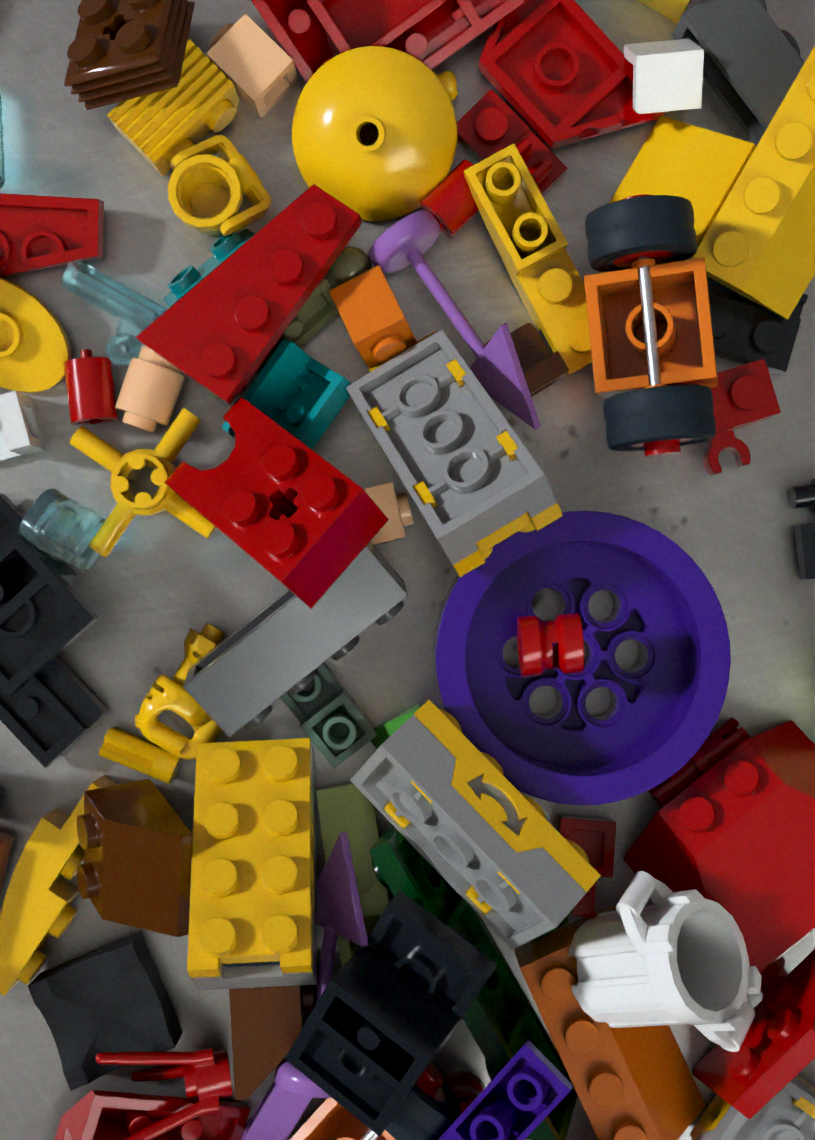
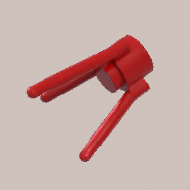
M213 1048L194 1052H100L95 1057L98 1064L175 1065L133 1071L131 1073V1080L133 1082L184 1078L187 1099L199 1098V1102L142 1129L140 1132L124 1140H151L200 1115L219 1112V1098L233 1096L227 1049L214 1052Z

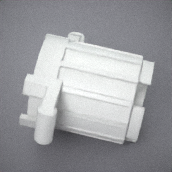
M638 871L617 903L616 910L598 913L596 918L586 920L574 934L568 956H575L577 958L578 985H571V988L582 1010L593 1020L600 1023L606 1022L612 1028L694 1025L710 1041L720 1045L725 1050L730 1052L739 1051L755 1017V1011L751 1007L747 995L760 994L762 976L756 966H750L744 937L733 916L718 902L703 898L696 889L672 892L664 883L655 879L647 872ZM649 898L654 903L653 905H646Z

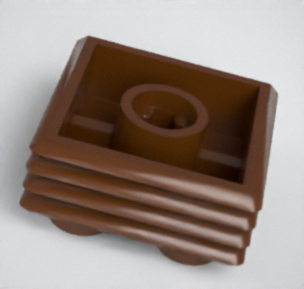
M82 0L78 7L80 20L75 40L67 51L70 61L64 86H72L71 94H79L77 101L85 102V110L178 87L195 3L193 1L188 2V0Z

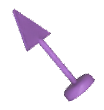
M420 210L396 222L369 249L367 257L373 266L379 265L383 273H392L412 264L477 357L470 369L488 395L535 430L540 428L541 425L507 322L499 327L485 346L424 259L423 255L436 242L440 232V225L430 210Z
M347 832L340 833L316 883L317 925L324 928L316 1004L333 977L337 934L362 947L369 946ZM285 1058L277 1065L274 1082L279 1088L304 1097L332 1098L285 1060Z

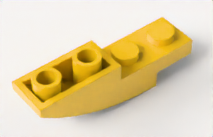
M513 143L464 170L463 174L485 226L537 331L540 332L542 330L553 353L558 351L569 368L566 377L592 364L585 284L566 251L568 242Z
M104 774L92 782L87 791L119 784ZM84 795L70 816L55 808L40 819L13 871L0 915V994L3 996L19 981L25 985L32 981L48 957L40 952L41 948L50 935L59 939L78 912L77 909L71 906V903L79 893V889L67 879L71 880L76 875L77 866L84 864V850L80 845L77 834V817L84 814Z

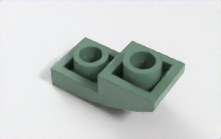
M323 662L314 670L316 672L314 679L303 690L295 695H290L286 692L280 698L300 721L301 729L335 769L375 738L378 733L326 663Z

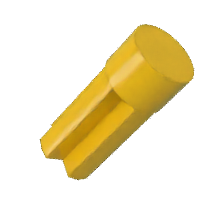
M116 727L108 729L104 742L99 749V756L170 785L174 781L183 760L151 741Z

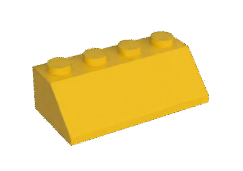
M815 46L692 259L705 258L707 276L786 320L790 317L815 275Z

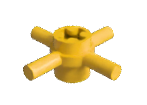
M183 408L154 450L136 449L125 455L84 426L76 430L71 437L70 444L111 472L110 488L117 502L112 512L88 546L107 558L136 515L154 516L165 510L206 539L213 535L217 528L164 483L176 469L173 461L202 421L200 418ZM145 465L154 469L151 474V481L159 486L153 496L147 492L137 494L132 492L131 481L137 480Z

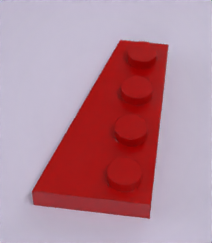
M313 184L135 338L231 406L361 226L360 214Z
M0 193V278L103 258L104 201L91 198Z

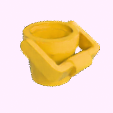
M223 135L213 136L176 154L171 160L175 169L168 183V200L176 216L187 227L193 228L200 233L208 236H228L262 219L272 203L270 195L263 187V182L243 154H239L232 142ZM242 192L254 204L253 207L241 212Z

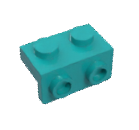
M284 339L242 398L250 402L310 449H313L350 398L345 387L351 383L342 375L311 358L292 341ZM225 421L222 426L223 430L235 438L234 430Z

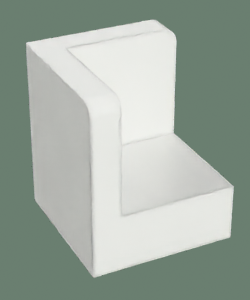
M690 39L624 45V57L633 64V109L638 114L701 108L703 48Z
M18 391L1 394L0 463L46 450L32 398Z

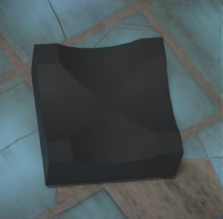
M141 931L43 971L28 985L33 1001L45 1018L53 1035L61 1059L63 1073L71 1091L124 1066L118 1064H98L95 1060L98 1053L168 1051L176 1047L183 1033Z

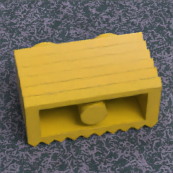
M188 38L178 87L122 101L107 116L116 130L161 176L167 175L171 168L175 169L171 160L176 154L198 144L201 138L206 137L210 130L214 133L223 130L237 113L236 107L240 100L232 81Z

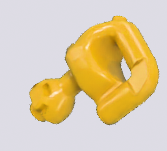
M206 622L200 633L192 628L189 629L184 640L185 658L174 676L160 674L142 701L139 714H135V726L140 729L142 735L147 740L176 757L185 760H196L197 743H214L223 731L184 688L188 669L218 646L226 634ZM171 710L180 715L193 727L195 731L194 736L188 738L159 721L160 713Z

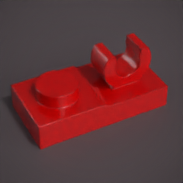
M492 89L457 122V141L478 162L514 143L542 196L566 174L568 168Z

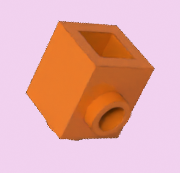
M379 265L329 290L348 333L368 368L379 363H386L418 343Z

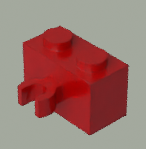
M765 358L717 372L719 387L710 388L713 396L716 434L714 438L707 440L708 447L703 456L704 467L710 476L722 473L718 457L723 449L729 450L734 454L738 468L750 464V451L742 440L735 437L734 429L764 421L781 413Z

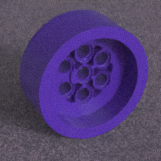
M597 511L562 512V517L538 531L535 529L526 533L516 532L493 546V550L489 557L485 559V563L462 577L457 575L445 596L439 612L434 640V666L445 711L458 721L462 734L480 752L489 754L500 764L504 777L517 790L541 800L559 804L579 806L601 805L628 799L656 787L674 775L698 752L710 735L725 701L731 665L730 639L725 616L712 585L694 560L675 542L646 524L625 516ZM549 588L555 591L560 600L558 613L553 618L542 621H554L559 614L579 613L584 645L586 647L583 673L564 674L558 668L545 669L538 676H521L520 666H510L504 661L502 651L505 643L512 637L517 636V617L536 616L532 609V600L540 590ZM599 590H605L612 595L615 604L613 614L604 621H596L591 617L588 610L590 597ZM633 639L640 647V660L630 669H621L615 660L616 649L623 641ZM541 686L554 687L558 695L556 707L547 714L534 713L529 706L532 692ZM606 687L612 695L610 709L605 714L599 716L590 715L585 706L588 694L593 689Z

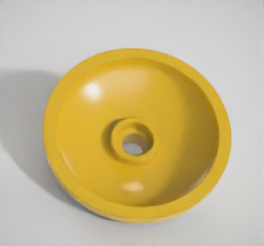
M366 46L348 50L333 57L311 76L304 86L295 107L292 122V145L296 163L305 182L309 187L315 184L360 214L361 220H390L420 208V202L447 177L456 154L458 139L457 119L449 94L431 69L415 57L400 50L381 46ZM366 123L375 124L379 131L378 140L370 146L363 144L359 135L360 129Z

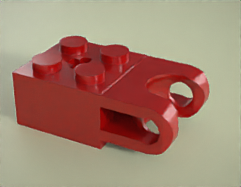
M240 397L223 415V419L229 423L235 432V447L228 459L216 468L203 471L188 465L186 462H182L164 483L311 609L389 519L362 487L250 402Z

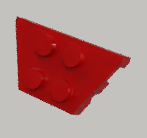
M524 0L523 4L494 24L479 59L478 70L551 149L657 120L667 113L638 114L633 109V64L624 57V54L574 0Z
M815 949L786 977L780 976L767 987L762 1001L754 1008L755 1017L738 1052L727 1051L717 1044L691 1069L693 1076L749 1120L815 1059Z

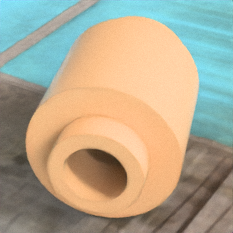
M141 347L138 358H131L115 408L125 412L122 423L154 433L157 424L168 427L185 377L180 374V370L147 347Z

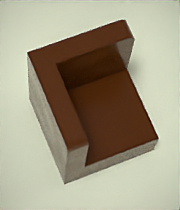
M526 323L510 333L531 398L563 379L568 373L569 368L559 352L550 354L531 323Z

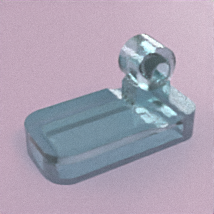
M69 262L60 281V285L115 317H122L116 329L117 335L110 338L106 346L108 358L117 365L130 364L131 358H138L142 344L135 337L168 310L98 269L81 262Z
M51 488L41 493L22 519L19 532L22 537L37 548L82 570H87L100 556L88 545L106 518L57 489Z

